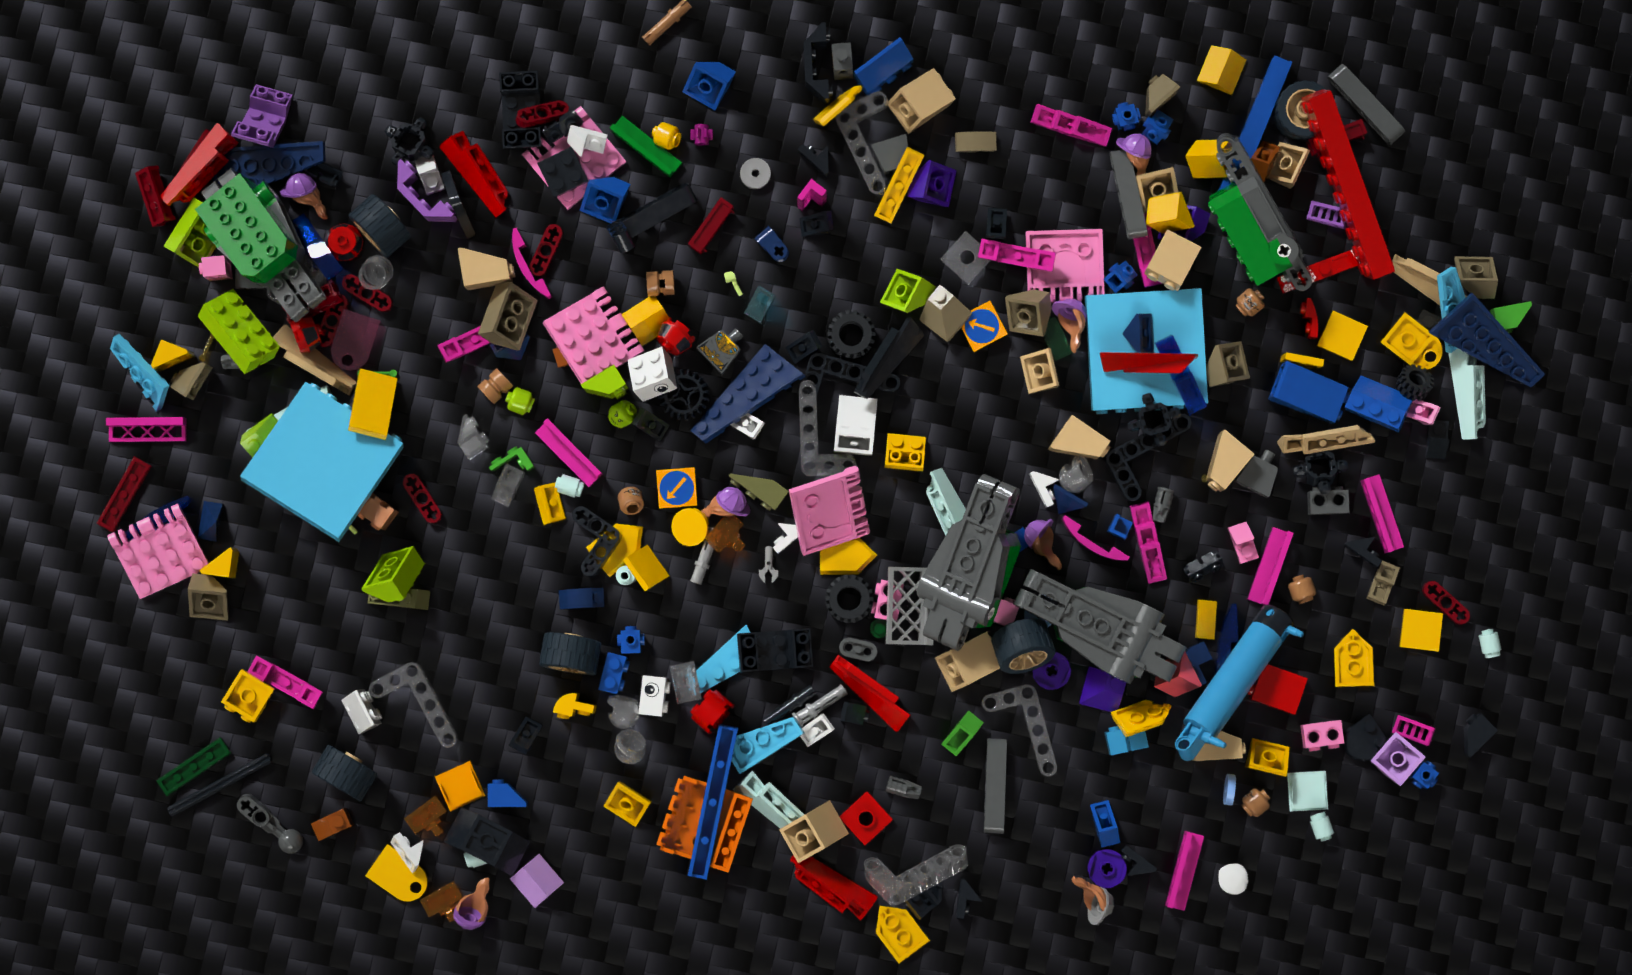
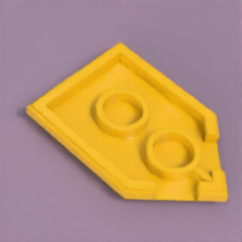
M861 85L854 86L841 94L813 118L814 122L821 126L828 124L854 101L855 95L860 93L863 87Z
M615 524L613 526L620 531L622 539L602 568L609 577L614 575L620 567L626 565L623 559L641 549L642 526ZM608 531L605 532L610 537L609 541L616 539L615 532L613 534ZM597 538L595 541H593L590 545L586 547L589 552L592 550V548L594 547L599 538ZM604 547L598 548L597 556L604 557L606 549Z
M860 537L820 550V575H858L877 554Z
M1352 629L1334 648L1335 687L1374 686L1373 647Z
M1143 700L1112 711L1111 716L1125 737H1129L1163 725L1172 706L1165 703L1163 705L1154 704L1153 701Z
M879 907L876 934L899 964L930 941L907 909Z

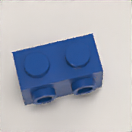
M610 652L607 653L598 690L619 694V691H623L625 680H622L624 672L627 673L630 661H627L628 657Z

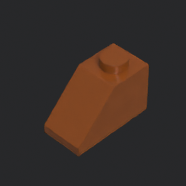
M1266 141L1261 142L1251 158L1263 182L1269 176L1280 150L1279 146Z
M343 808L311 823L318 841L354 826V823L347 808Z

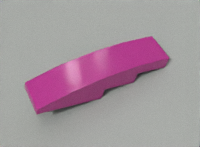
M1036 104L1031 119L1033 124L1101 146H1107L1112 130L1110 127L1081 116H1074L1040 104Z
M1149 502L1131 505L1130 511L1148 584L1166 580L1165 566Z

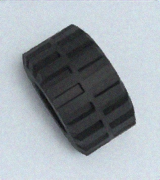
M847 310L844 313H839L838 316L832 319L828 327L830 348L837 356L839 355L841 358L849 360L859 359L868 354L875 342V327L871 319L866 317L864 313H859L856 310ZM855 324L861 328L863 338L858 345L848 346L841 341L840 332L845 325Z
M843 575L836 578L829 585L825 596L829 613L835 619L845 623L858 622L865 618L873 606L874 599L869 584L863 578L856 575ZM851 587L859 592L861 602L856 609L845 610L839 605L838 595L844 588Z

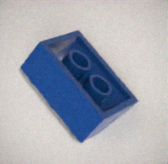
M899 37L855 70L854 79L858 85L863 87L862 90L867 96L870 94L875 95L882 89L881 86L883 84L893 82L899 72L902 71L904 73L912 67L913 57L903 40Z
M1360 376L1347 400L1345 410L1399 433L1413 400L1412 397L1406 398V394L1402 395L1396 389Z

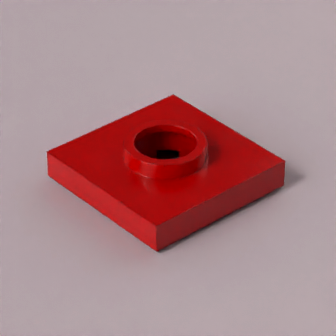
M868 791L839 816L843 823L864 845L871 841L893 820ZM865 811L870 812L873 816V822L867 826L859 822V815Z

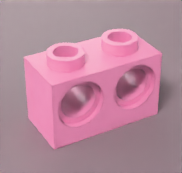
M225 255L201 258L202 263H199V272L207 280L233 279L231 261Z
M881 580V583L876 584L875 594L878 595L877 602H873L871 613L875 614L874 618L887 620V615L885 616L880 613V607L887 604V596L883 592L884 587L888 586L887 580ZM897 589L893 594V599L898 603L902 598V594ZM898 609L893 612L892 616L896 622L899 614Z
M1006 597L1004 600H1000L997 614L993 620L994 623L1006 626L1014 622L1019 609L1018 606L1013 604L1014 599Z
M1341 720L1300 725L1303 748H1309V751L1321 750L1320 746L1327 745L1328 749L1340 748L1339 744L1344 743ZM1331 729H1334L1337 733L1334 740H1330L1327 735ZM1311 732H1315L1318 736L1317 741L1311 743L1308 739Z

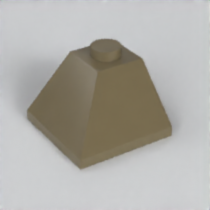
M1164 74L1160 77L1156 75L1148 82L1150 86L1147 88L1146 96L1147 118L1148 116L1151 117L1157 109L1159 110L1180 89L1178 84Z
M1455 256V266L1461 285L1477 298L1495 299L1498 278L1493 257Z
M939 285L927 299L919 320L948 343L973 313L954 295Z
M1029 290L1005 297L1009 331L1037 336L1045 335L1052 310L1050 292Z
M1241 341L1215 346L1206 365L1209 387L1250 379Z
M202 362L180 370L179 373L173 375L170 387L183 396L194 400L213 367Z
M192 573L188 586L190 617L228 621L227 590L212 575Z

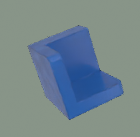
M1115 514L1107 532L1126 540L1133 522L1120 517L1119 514Z

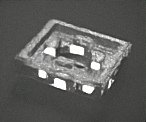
M966 231L940 259L967 285L991 261L978 258L980 243ZM968 250L974 254V261L971 264L962 263L960 255L963 251Z
M694 661L670 666L677 703L702 699Z

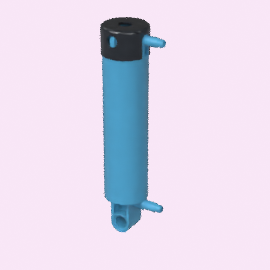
M1269 604L1261 607L1244 635L1184 718L1183 723L1186 727L1175 742V747L1181 759L1184 761L1193 760L1205 743L1221 748L1226 747L1227 744L1216 738L1289 634L1303 637L1304 635L1303 631L1294 627V622L1287 613Z

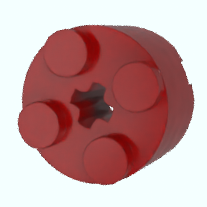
M711 689L703 696L705 700L700 705L696 704L690 711L692 714L691 719L708 734L712 733L710 731L712 727L717 729L719 724H722L730 714L727 711L729 707L734 708V705L718 690L712 691Z

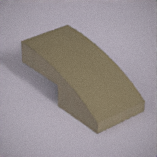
M956 132V152L997 151L996 132Z
M1382 561L1366 599L1385 605L1400 567Z

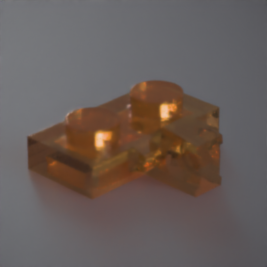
M735 515L724 516L705 540L716 552H721L725 546L728 548L732 546L735 551H741L746 545L739 538L740 534L738 531L744 524Z
M434 796L404 819L415 834L425 828L427 832L432 830L434 835L438 837L444 832L439 826L441 822L439 817L446 813L447 810L438 797Z
M455 881L421 899L420 902L429 917L439 912L441 916L445 914L448 921L452 922L455 920L453 917V909L456 907L455 903L461 900L463 896Z

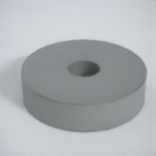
M751 158L741 167V180L748 188L761 189L770 180V167L762 159ZM755 170L759 172L757 177L752 176V172Z

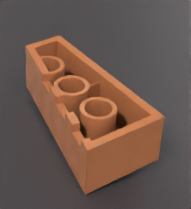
M372 493L357 516L363 520L367 518L371 521L370 525L379 531L380 529L386 530L399 512Z

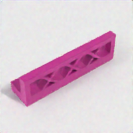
M812 179L797 197L798 208L801 211L804 210L811 199L821 207L827 202V190Z
M184 417L106 418V426H109V442L186 441V418ZM155 426H160L165 431L160 437H154L150 433ZM174 426H182V437H173L169 431ZM114 427H122L126 433L121 438H114ZM135 427H141L145 431L140 438H136L131 433Z
M547 418L535 433L590 487L602 473Z
M1380 474L1361 480L1360 482L1384 552L1389 553L1403 548L1404 545Z
M1272 527L1247 600L1261 605L1269 604L1293 532Z
M1188 831L1184 832L1165 906L1185 911L1204 839L1203 835Z

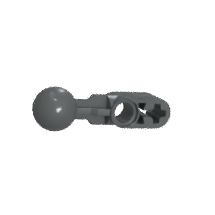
M244 794L237 802V809L256 826L261 827L268 834L273 833L278 838L279 847L283 852L293 854L302 848L303 837L297 830L284 829L280 825V820L252 794ZM247 800H249V801H250L249 806L244 807V806H243L244 802H246ZM255 806L258 807V808H256V810L253 812V814L250 813V812L254 809ZM258 812L265 813L266 820L260 821L256 814Z

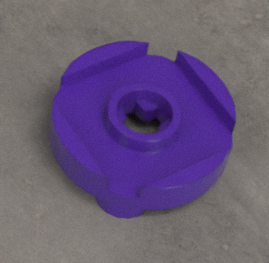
M1056 652L1048 663L1032 670L1033 678L1040 687L1054 690L1059 689L1068 682L1071 668L1066 657ZM1054 665V670L1057 673L1056 675L1052 674L1049 676L1046 668Z
M1103 849L1091 856L1087 870L1090 879L1096 885L1103 888H1112L1123 881L1127 867L1124 859L1118 852L1111 849ZM1106 863H1110L1112 871H1108L1107 874H1104L1102 866H1105Z

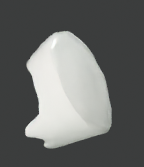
M1228 864L1219 870V884L1225 892L1237 895L1245 891L1248 884V874L1242 865Z

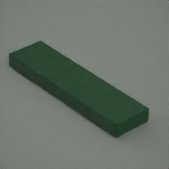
M220 737L156 781L165 795L169 796L232 752L222 737Z

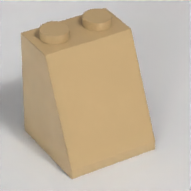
M933 68L900 88L887 102V105L906 132L910 134L950 106L956 98L943 82L941 75Z
M1167 229L1144 274L1152 281L1163 283L1167 289L1178 291L1201 247Z
M458 248L463 283L467 290L491 287L510 281L513 283L512 278L516 277L514 266L507 259L465 248Z
M1072 415L1048 450L1098 459L1100 456L1103 458L1111 447L1108 445L1110 440Z
M1226 430L1221 431L1217 436L1206 480L1209 482L1207 485L1214 491L1218 490L1220 492L1229 486L1254 456L1252 451Z
M987 632L965 642L959 651L951 649L935 657L952 692L1000 669L991 642L992 637Z
M1220 731L1216 738L1227 744L1226 747L1221 748L1205 743L1193 760L1206 761L1243 758V754L1246 753L1245 742H1242L1241 738Z
M830 800L779 829L798 863L849 834Z

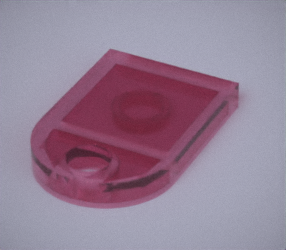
M346 309L342 310L330 350L332 360L338 367L344 370H356L367 362L380 320ZM345 355L352 357L353 361L349 366H345L342 363V358Z

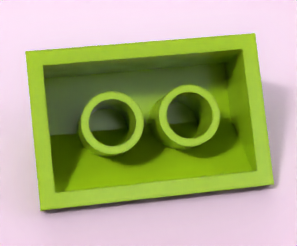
M193 198L164 247L199 268V263H202L201 258L210 257L216 246L205 233L204 228L206 225L195 210L203 202Z
M615 365L610 366L581 384L587 393L611 399L615 397L617 399L622 398L629 389Z
M414 546L383 554L363 585L362 591L388 603L402 601L406 598V594L413 586L417 576L421 573L420 571L425 563Z

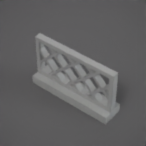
M888 567L886 644L933 645L932 639L923 636V629L931 609L922 606L924 599L919 597V600L914 603L909 597L914 590L917 591L919 582L927 568ZM894 571H900L904 576L899 583L894 580ZM915 571L920 572V580L915 584L910 576ZM906 580L913 586L907 593L900 587ZM897 589L903 595L898 603L893 599V593ZM907 599L912 607L905 613L900 605ZM896 609L903 615L897 622L892 618L893 612ZM914 609L919 613V618L915 622L908 616ZM905 618L911 624L906 632L899 626ZM897 628L902 633V636L898 640H892V632ZM914 628L918 632V641H912L908 636Z

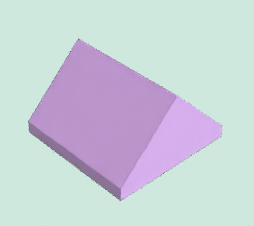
M1395 732L1372 758L1371 762L1386 777L1401 786L1424 760L1425 756Z
M540 854L510 878L534 908L564 883Z

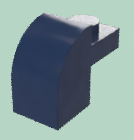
M604 589L559 590L560 610L604 607Z
M1202 641L1189 647L1185 652L1203 685L1207 682L1199 665L1211 660L1212 657L1205 642Z

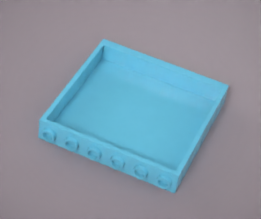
M1201 288L1085 296L1091 411H1096V414H1108V410L1115 409V413H1125L1128 408H1134L1135 412H1139L1141 408L1146 407L1145 404L1143 405L1142 395L1147 393L1153 395L1154 404L1162 403L1166 406H1173V408L1184 409V405H1192V408H1203V404H1208ZM1136 314H1152L1153 352H1137L1122 334ZM1100 352L1198 354V358L1193 360L1183 373L1123 372V370L1104 372Z
M305 382L242 472L240 478L244 483L340 542L402 451L403 443L401 442L402 439L395 434L390 435L387 433L386 440L348 431L352 407L346 403L340 404L337 402V398L330 393L324 394L316 384Z

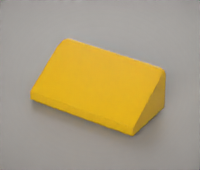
M556 482L534 488L544 525L566 519L560 494L557 492L558 488H555Z
M1197 601L1195 638L1215 640L1217 601Z

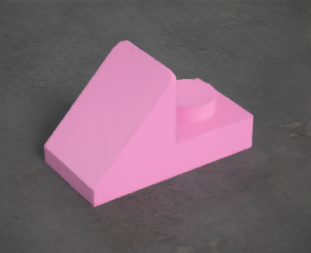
M1416 399L1415 401L1413 400L1406 417L1418 420L1423 425H1433L1441 407Z
M1247 522L1228 527L1239 563L1242 564L1259 558L1253 541L1254 536Z

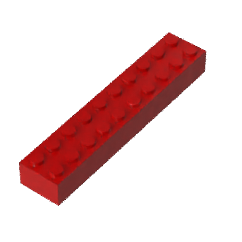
M1322 89L1301 97V109L1308 116L1307 125L1310 132L1313 131L1315 139H1313L1316 149L1320 150V162L1323 168L1326 167L1328 172L1326 178L1328 184L1333 186L1334 193L1332 195L1336 204L1339 203L1341 209L1339 215L1341 220L1346 223L1347 228L1345 231L1348 239H1351L1353 242L1352 251L1354 256L1359 259L1360 264H1358L1361 275L1375 280L1395 272L1331 90Z

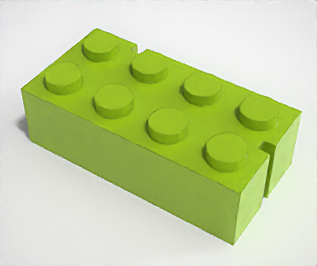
M232 289L203 304L198 317L242 372L246 374L257 368L259 364L262 365L273 359L280 346L248 306L242 305L244 301Z

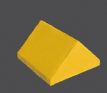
M1211 45L1197 81L1232 95L1246 59L1232 49Z
M1196 140L1186 154V159L1194 179L1228 178L1226 175V165L1221 166L1216 157L1218 153L1217 140ZM1228 141L1221 144V147L1224 149L1231 146V143Z
M1182 192L1149 198L1146 225L1162 234L1166 233L1167 229L1174 232L1195 227Z
M655 296L646 298L622 314L642 347L657 338L661 324L669 318Z
M161 340L151 366L160 372L193 358L195 355L187 349Z
M228 548L200 570L201 574L236 578L239 557L238 549Z
M1252 738L1245 767L1286 777L1290 747Z
M619 781L603 807L636 827L652 801Z

